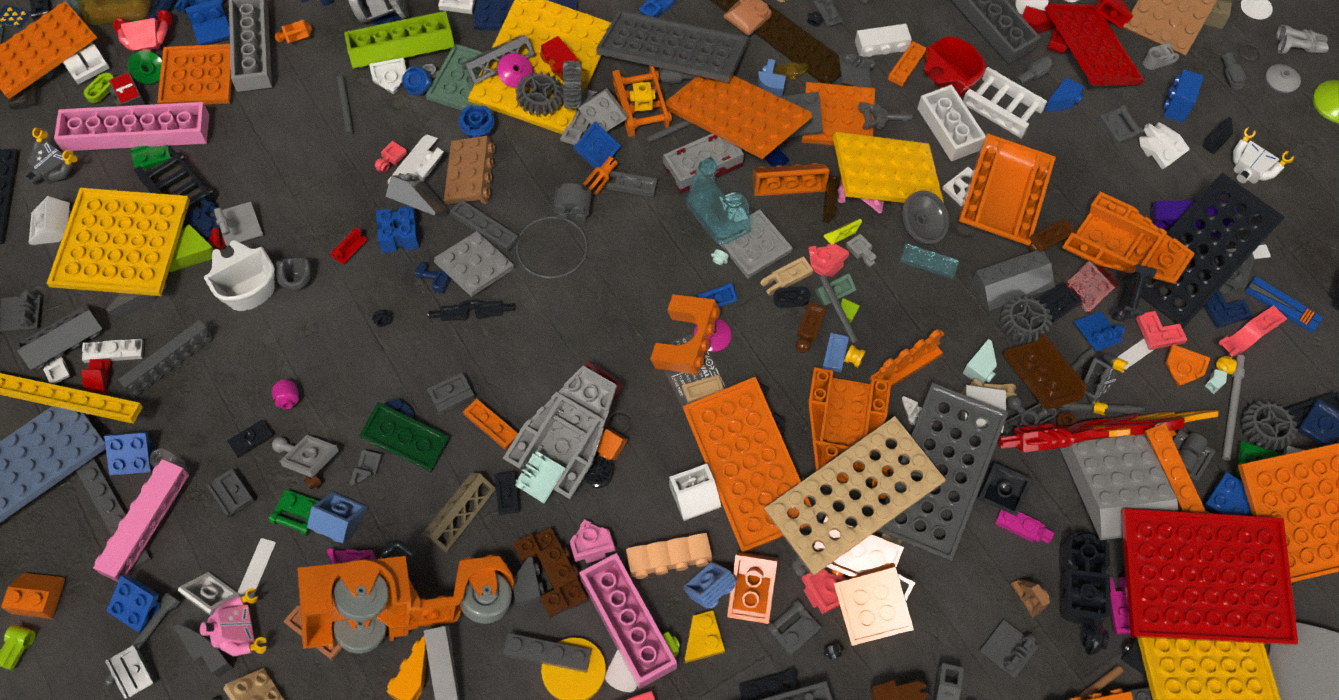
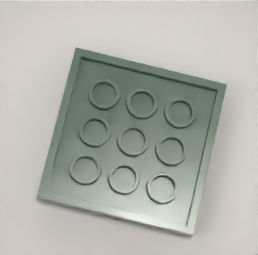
M454 44L455 47H452L429 88L426 98L427 100L459 110H463L469 105L482 107L468 102V97L474 84L467 70H463L460 63L483 52ZM476 67L472 69L475 78L479 76L482 68ZM489 109L491 113L494 114L495 111L493 109Z

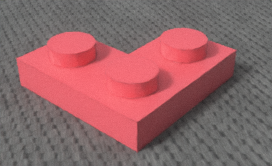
M1156 311L1144 313V315L1136 318L1149 350L1169 347L1172 344H1185L1187 341L1180 324L1162 327Z

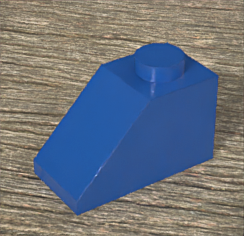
M1066 77L1049 99L1045 110L1072 109L1075 103L1079 104L1082 100L1084 86Z

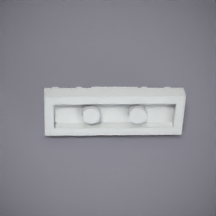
M131 339L83 343L82 361L89 363L90 359H110L111 361L143 359L144 340Z

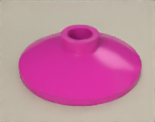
M510 53L499 61L497 72L500 80L505 85L517 88V84L521 82L522 76L527 78L528 73L532 75V66L523 55ZM517 66L519 71H514L513 67Z
M716 319L715 321L716 333L710 336L707 352H719L725 349L731 341V329L721 319ZM696 325V327H695V329H694V336H695V334H696V332H697V329H698V326H697V325Z

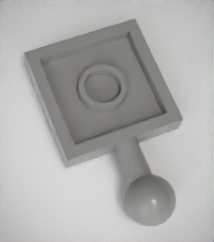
M306 435L296 446L288 444V441L283 437H277L272 442L274 451L278 453L288 452L280 460L283 467L311 478L338 452L336 445Z

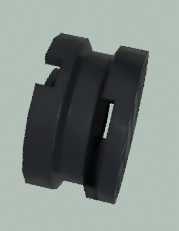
M594 457L592 465L585 475L587 484L596 489L608 486L612 480V466L607 459Z

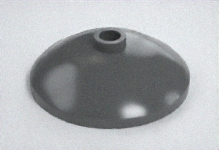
M925 190L917 191L906 199L903 205L902 216L908 233L922 244L930 245L941 241L949 228V215L942 200L934 193Z

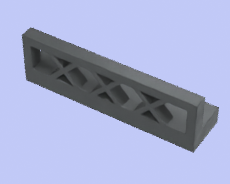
M519 35L460 64L463 70H467L472 83L475 84L498 73L497 67L494 70L487 68L490 60L494 59L499 64L505 53H518L520 46L523 44L526 45L529 52L523 55L524 57L529 58L535 54L527 35ZM476 67L483 68L481 76L475 78L472 69Z

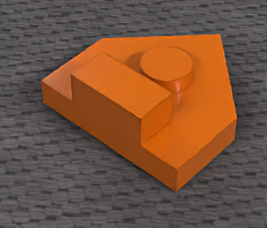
M1172 344L1165 364L1177 387L1203 377L1206 373L1210 357Z

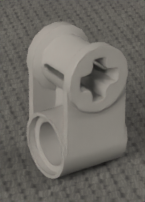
M1169 42L1164 43L1163 45L1150 48L1143 60V65L1149 70H1154L1175 63L1179 59V55L1172 50V45Z

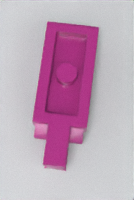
M1000 510L995 521L996 525L1031 542H1039L1041 540L1049 544L1054 536V532L1045 528L1046 525L1021 512H1018L1016 517Z

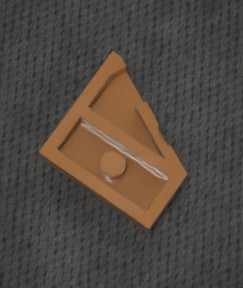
M1016 579L1010 583L1032 617L1039 615L1050 604L1048 593L1041 589L1039 584L1021 579Z

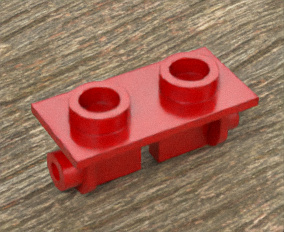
M359 228L352 229V232L336 248L332 249L333 251L329 256L344 265L368 240L361 234L362 231Z

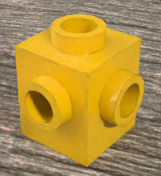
M650 82L633 83V91H630V101H634L635 111L653 110L655 89H651Z

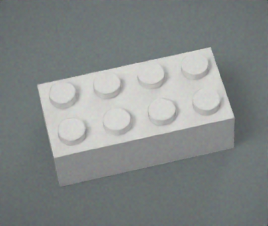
M952 85L921 96L917 109L951 161L980 151L986 136Z

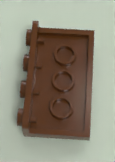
M1044 334L1039 335L1037 342L1004 351L1003 356L1046 410L1082 400L1087 389L1085 382Z

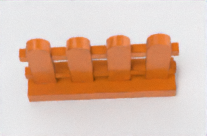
M937 329L925 341L921 339L916 342L912 349H904L896 359H888L879 371L870 377V380L872 378L891 381V387L938 359L943 354L938 346L944 333L942 330L939 331Z

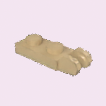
M803 256L772 272L771 275L763 278L760 283L765 287L774 280L777 284L769 287L766 291L770 296L777 289L787 288L812 275L814 270Z

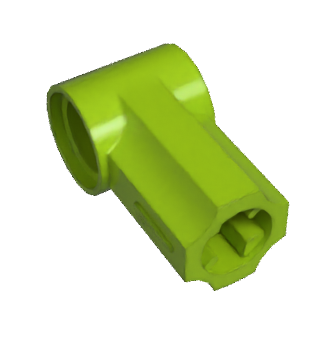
M12 624L7 629L4 636L5 643L0 651L1 667L14 670L24 649H28L34 642L35 631L16 624Z

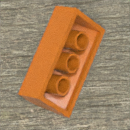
M817 163L811 165L796 164L793 166L779 165L776 167L753 168L752 183L754 196L825 192L830 172L829 168L825 164Z

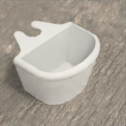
M233 240L230 242V246L234 249V254L229 258L222 257L220 250H213L212 269L204 276V280L214 296L221 302L226 303L233 310L245 311L261 305L271 297L275 289V268L263 247L251 249Z

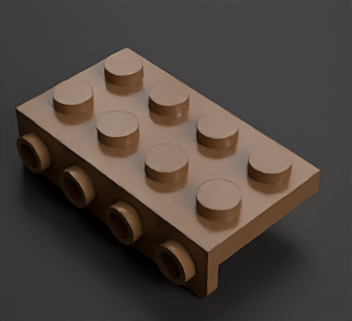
M488 136L451 141L444 202L446 204L458 203L461 199L465 202L480 200L483 204H488V198H490L489 188L492 182L491 170L494 166L493 153H495V145Z

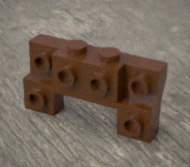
M551 527L534 536L530 534L513 543L522 564H524L528 557L533 559L538 557L554 589L540 596V600L549 618L588 602L577 578L580 576L575 564L571 566L568 560L571 556L567 548L561 547Z

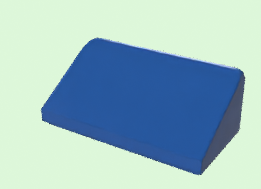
M727 283L695 295L699 298L715 299L718 307L738 301L732 283Z

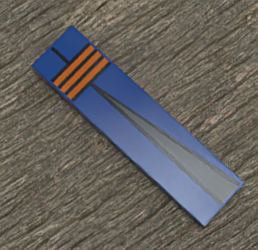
M1257 276L1245 291L1268 307L1274 305L1286 318L1311 333L1315 331L1323 319L1319 314Z

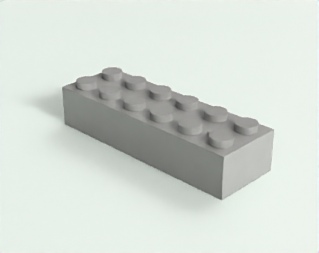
M229 0L231 80L237 92L272 88L269 14L266 0Z

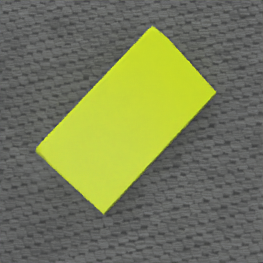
M858 219L824 234V238L831 245L855 234L862 220Z

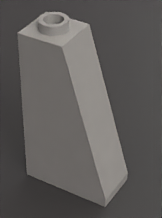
M449 625L424 630L435 700H460Z

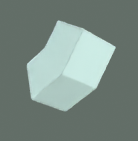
M1215 369L1210 374V380L1205 387L1215 394L1226 383L1227 372Z

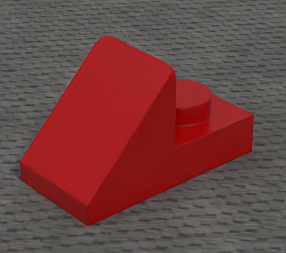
M1055 26L1048 50L1063 54L1068 45L1064 42L1063 37Z
M110 359L89 360L88 370L81 371L84 391L107 396L112 365Z

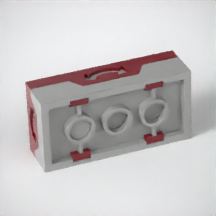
M710 134L664 154L663 168L674 177L676 188L679 193H682L742 167L744 153L734 144L714 134Z

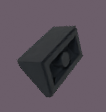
M1227 117L1208 137L1203 145L1204 149L1215 154L1233 135L1231 117Z

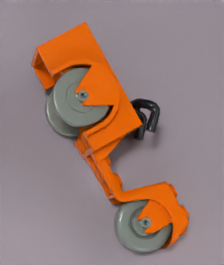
M393 540L388 543L380 559L298 568L303 649L328 646L329 649H333V625L335 639L338 644L346 651L360 654L370 652L382 643L386 634V626H388L389 641H394V637L408 636L409 630L418 629V627L456 622L460 618L461 610L474 622L482 624L493 623L501 619L509 609L514 586L513 574L500 556L487 555L484 558L476 559L468 557L459 561L453 597L439 596L428 600L419 598L412 585L413 579L408 576L406 556L389 558L395 549H399L410 558L415 555L416 551L400 540Z

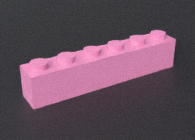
M163 459L154 467L150 479L144 483L141 493L131 503L129 512L119 522L117 531L109 538L103 553L97 557L93 567L97 572L117 582L121 575L130 572L189 477V474L182 467Z

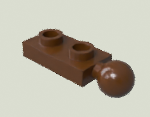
M812 302L808 303L797 332V337H800L795 344L798 352H808L811 347L810 341L815 342L827 307Z

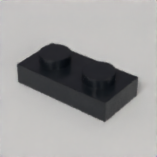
M515 472L494 475L499 515L518 513L519 505L517 487L515 486Z

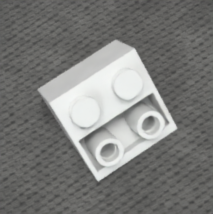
M708 464L669 477V487L683 521L721 508L716 484Z

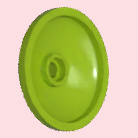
M1329 80L1321 83L1315 89L1313 104L1323 117L1335 123H1339V80Z

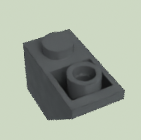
M532 557L526 559L513 579V592L517 608L541 602L540 595L544 594L542 582L538 583L536 575H540L538 562L534 563Z

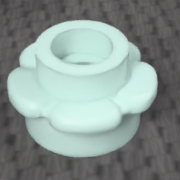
M716 249L714 254H711V257H713L712 261L714 263L722 265L727 263L729 255Z

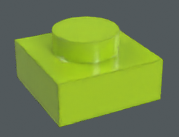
M668 631L662 636L671 653L676 657L679 654L678 648H680V644L675 636L671 637Z

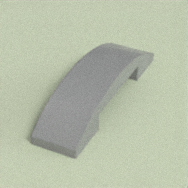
M585 89L581 96V104L589 100L597 92ZM579 109L570 125L566 126L560 141L575 145L591 124Z

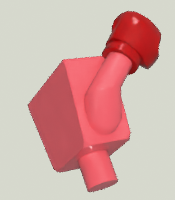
M160 10L158 12V21L155 18L127 23L124 18L119 17L114 20L113 28L118 35L119 41L128 50H132L134 53L142 50L152 52L153 50L160 49V45L163 43L167 29L171 27L173 19L170 12Z

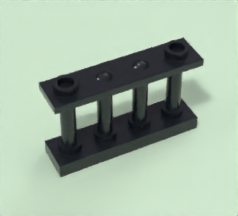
M172 147L168 149L173 157L154 169L145 172L140 166L134 169L139 180L150 193L162 194L165 187L187 174L191 181L169 195H182L197 186L201 192L190 198L188 209L203 198L214 202L212 198L214 193L208 185L205 187L185 164V158L180 151L175 152ZM176 163L182 168L159 183H153L152 181L154 180L153 177Z
M1136 264L1121 271L1118 279L1123 280L1124 288L1118 308L1109 311L1108 315L1113 316L1114 320L1124 322L1125 319L1128 320L1144 315L1145 311L1137 309L1145 280L1155 277L1157 269Z

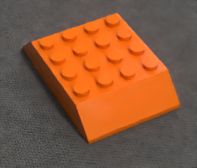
M987 133L976 159L961 206L959 222L1030 246L1031 240L1029 237L1034 234L1056 157Z

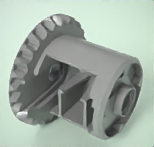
M348 0L356 18L363 24L393 12H397L403 19L409 17L406 0H366L368 9L363 5L362 0Z

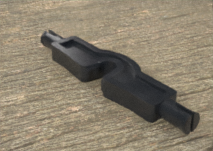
M466 300L459 305L441 306L440 310L428 311L429 319L441 318L442 321H465L468 319V311L473 309L475 310L476 318L483 319L502 316L503 312L514 311V303L502 304L501 301L481 302L479 300Z

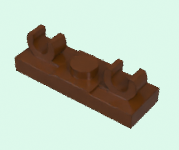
M1064 219L1032 234L1029 237L1032 242L1029 248L1032 252L1036 250L1042 252L1067 240L1071 233L1076 234L1077 232Z

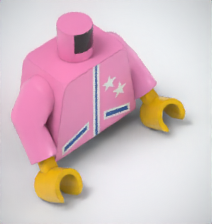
M250 588L246 591L245 596L241 597L239 595L225 601L215 609L214 614L208 618V622H203L200 625V634L202 636L210 635L213 647L221 648L222 651L231 656L249 654L253 650L259 654L266 651V646H258L259 644L266 643V638L259 637L254 641L248 605H244L245 602L252 604L258 600V596L254 598L248 597L256 589Z

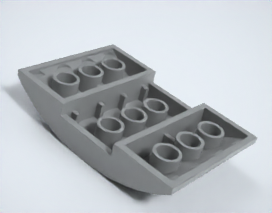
M1296 622L1298 645L1269 644L1267 656L1281 700H1339V633Z

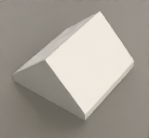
M209 572L178 588V591L210 616L225 601L240 595Z

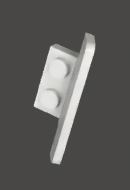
M430 135L423 136L392 175L411 173L416 175L417 179L424 181L440 161L443 151L439 148L434 152L429 151L438 138Z

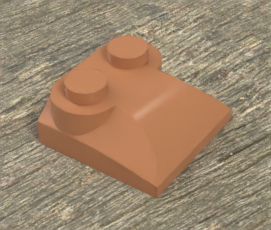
M739 0L724 14V18L749 36L771 17L772 12L762 0Z

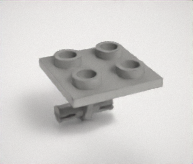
M251 202L224 210L222 208L214 210L217 219L216 223L220 227L227 247L230 246V242L233 240L242 243L263 236Z

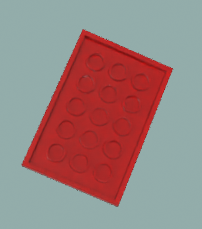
M1048 3L1044 9L1048 13V17L1055 24L1057 31L1060 32L1064 42L1072 51V55L1077 59L1080 68L1085 72L1092 85H1141L1145 81L1105 18L1095 11L1096 5Z

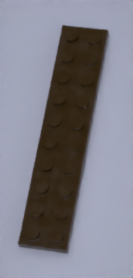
M739 0L710 1L727 12ZM766 3L772 12L771 17L753 33L820 83L833 84L841 77L839 55Z

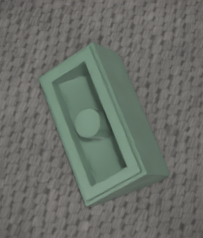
M850 273L842 274L829 281L838 299L856 291ZM822 285L814 288L816 295L824 306L831 303Z

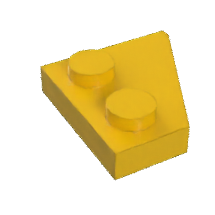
M713 610L694 615L685 654V663L725 653Z

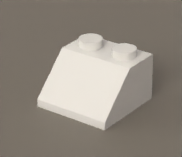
M47 196L31 213L29 244L55 243L62 240L71 215L69 202Z
M966 385L964 395L1006 411V390ZM962 411L960 420H968V414ZM978 419L976 421L979 428L984 429L987 427L986 420Z

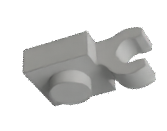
M861 234L846 243V248L857 259L863 257L867 266L871 267L876 263L874 259L877 257L870 251L872 250V245Z

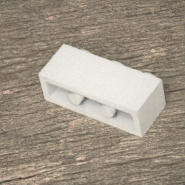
M907 24L858 30L855 44L860 56L871 57L874 55L904 52L910 46L912 39Z

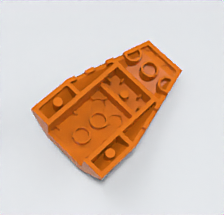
M1100 192L1091 204L1090 213L1077 233H1071L1062 247L1096 265L1123 271L1136 264L1155 268L1157 271L1155 277H1153L1154 279L1176 284L1195 254L1177 239H1172L1168 236L1164 229H1159L1147 216H1142L1135 207L1103 192Z

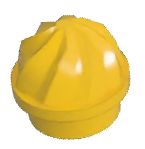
M1224 356L1217 360V370L1225 371L1231 375L1235 372L1237 361L1232 359V357Z

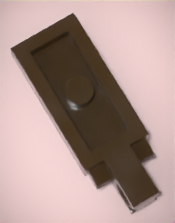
M828 176L824 196L823 223H830L832 217L836 216L837 206H834V202L837 201L838 191H835V189L840 184L839 176Z

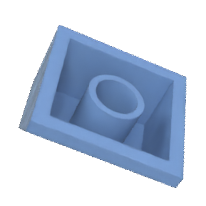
M331 492L312 506L307 528L314 530L317 534H323L332 538L335 542L344 543L353 536L368 507L335 492Z

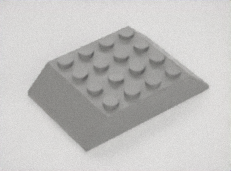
M1145 434L1101 437L1078 442L1066 448H1060L1100 540L1123 537L1121 510L1123 509L1178 512V499Z

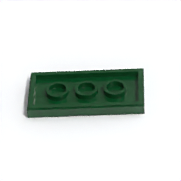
M377 402L359 435L360 439L430 473L449 440V436L380 402Z

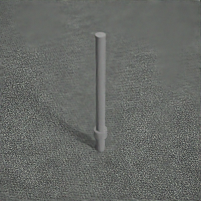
M1237 355V366L1232 374L1234 379L1222 455L1223 460L1231 459L1241 381L1245 375V369L1243 368L1244 355Z

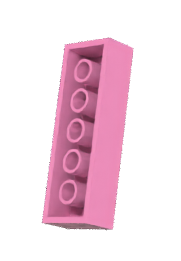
M617 553L579 572L583 586L638 688L641 689L676 670L677 662Z

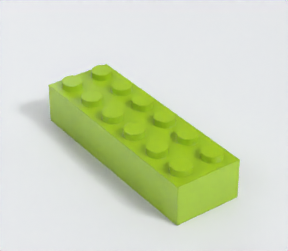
M446 11L344 32L352 68H362L371 63L402 57H414L418 54L432 53L433 51L447 50L455 47Z

